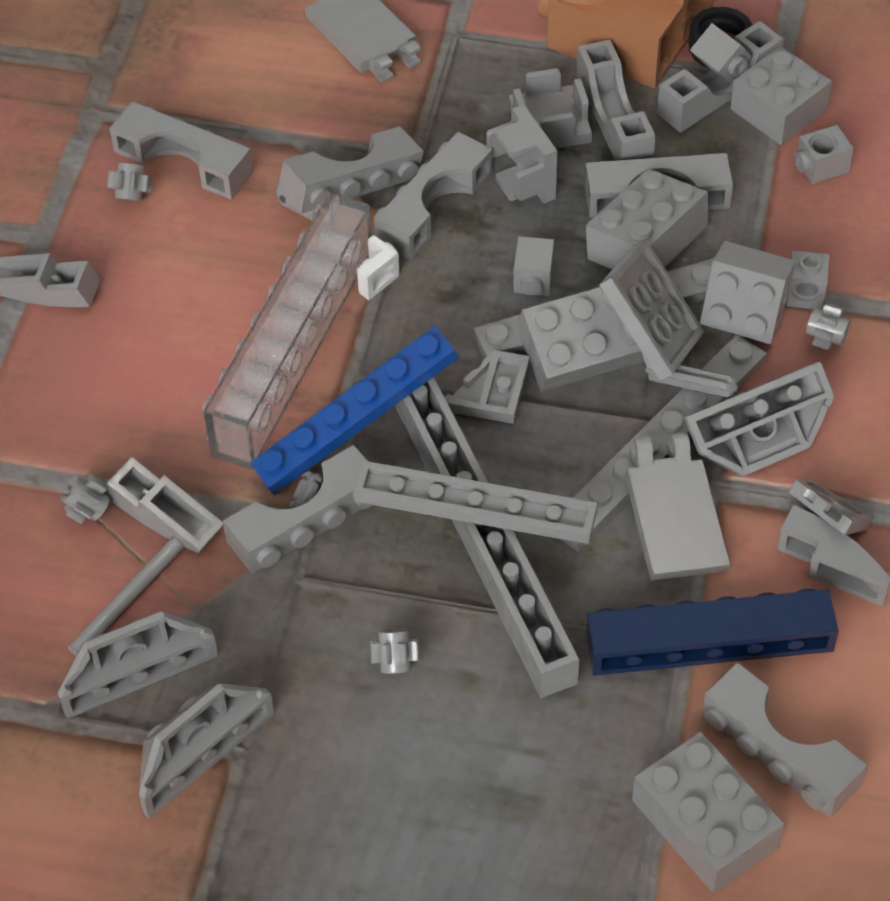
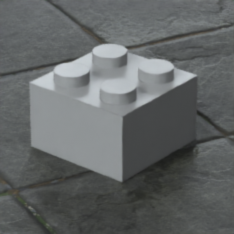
M779 46L733 81L730 109L778 144L783 145L828 110L832 81L782 46Z
M724 241L712 262L700 324L771 344L782 323L796 261Z

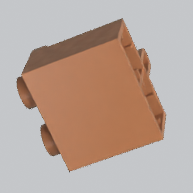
M539 0L538 14L548 18L547 48L577 59L578 46L610 39L621 61L623 77L655 89L689 41L690 24L693 18L701 11L712 8L714 0Z

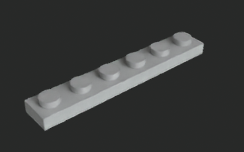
M369 461L362 462L353 491L354 502L584 544L590 543L597 513V502Z

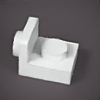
M375 235L368 239L369 258L357 269L358 290L367 300L373 298L400 276L397 250L392 244L384 243Z

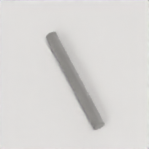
M173 536L68 646L69 651L74 656L77 655L83 643L92 640L97 635L103 634L184 548L182 541Z

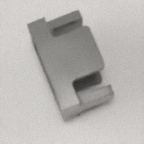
M559 68L529 72L526 74L525 92L521 93L519 88L513 90V95H509L510 111L524 104L556 149L592 143V131L588 122L589 101L581 78L574 79L573 85L561 86Z
M523 104L511 109L510 122L486 132V146L493 149V158L507 153L516 164V166L496 173V182L510 201L516 199L522 201L538 195L544 204L556 199L557 149L526 106Z

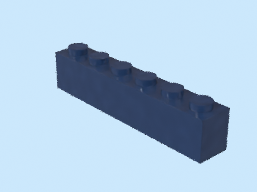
M810 588L784 594L766 592L754 597L744 598L726 596L717 600L703 602L686 600L677 604L663 606L645 604L632 609L615 610L605 608L597 612L587 613L586 637L593 676L834 652L839 631L829 589L814 590Z

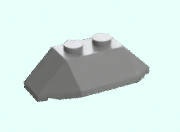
M819 361L733 395L731 398H726L684 417L698 454L739 476H745L810 448L823 422L826 411L835 396Z
M161 611L146 618H139L129 625L112 632L97 635L92 640L83 643L58 691L66 719L218 657L214 634L207 627Z
M219 683L207 688L199 696L188 699L181 706L179 712L170 720L155 726L148 734L147 739L143 741L139 798L144 815L148 819L152 818L273 716L274 709L271 693L266 688Z

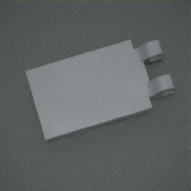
M320 0L305 8L306 18L360 73L370 70L379 82L384 83L394 78L393 73L387 68L393 65L391 58L398 56L409 69L421 64V59L415 54L421 51V47L416 42V35L380 0Z
M672 434V443L667 444L669 458L653 460V447L650 437L634 439L635 448H630V456L634 467L627 468L625 479L650 581L726 572L730 563L703 460L691 461L688 434Z

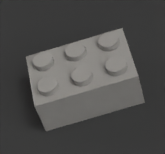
M647 169L586 224L587 259L613 269L634 245L646 239L663 267H666L708 227V191L666 176L660 172Z
M601 287L522 309L516 323L527 356H530V364L540 392L644 362L642 351L635 340L628 337L625 333L621 318L615 309L606 303Z
M699 732L634 777L632 801L713 894L780 847L784 823L702 732Z

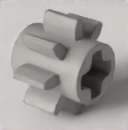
M118 163V171H109L107 188L116 189L115 198L141 201L142 192L151 193L153 176L144 175V165Z
M828 303L825 304L823 310L813 309L806 328V334L814 337L813 346L829 351V349H832L833 343L840 346L843 345L851 323V319L842 317L845 308Z
M88 473L85 480L77 476L73 477L61 495V501L66 504L64 510L67 511L65 515L80 524L83 523L86 517L93 521L100 518L110 500V496L104 493L107 490V487L104 486L105 482L91 473Z
M392 628L378 631L379 641H370L371 663H380L381 673L396 674L411 671V661H419L418 638L409 639V629Z

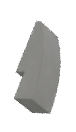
M51 253L0 257V296L22 302L69 308L90 307L101 281L89 261L57 263Z
M133 457L106 484L107 490L104 493L110 496V501L165 538L170 540L173 536L177 537L182 541L185 548L196 553H200L224 526L222 521L169 478L163 475L159 479Z
M793 505L781 527L777 550L811 563L808 577L883 607L890 585V577L878 562L847 534L841 533L819 516Z

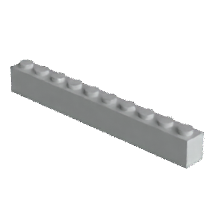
M434 377L395 405L427 472L488 483ZM451 519L540 698L578 685L579 658L513 530Z

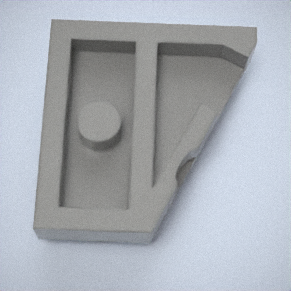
M493 350L482 360L479 368L472 370L463 379V386L452 396L447 394L444 397L452 413L514 424L530 366V356Z
M809 478L796 479L789 491L792 496L798 499L797 504L801 508L819 515L845 535L867 531L874 518Z

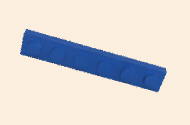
M435 325L250 463L267 488L275 495L459 358L458 354Z

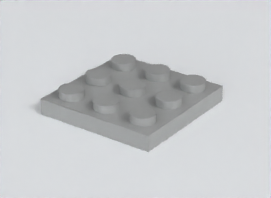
M645 239L634 245L599 285L606 303L613 307L621 318L625 333L628 337L635 340L642 351L645 364L656 373L659 380H662L675 372L702 336L704 330Z

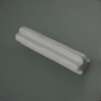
M679 365L672 375L659 380L654 371L650 370L647 366L645 372L648 373V379L652 382L724 398H731L733 393L738 390V385L735 384V377L732 375Z

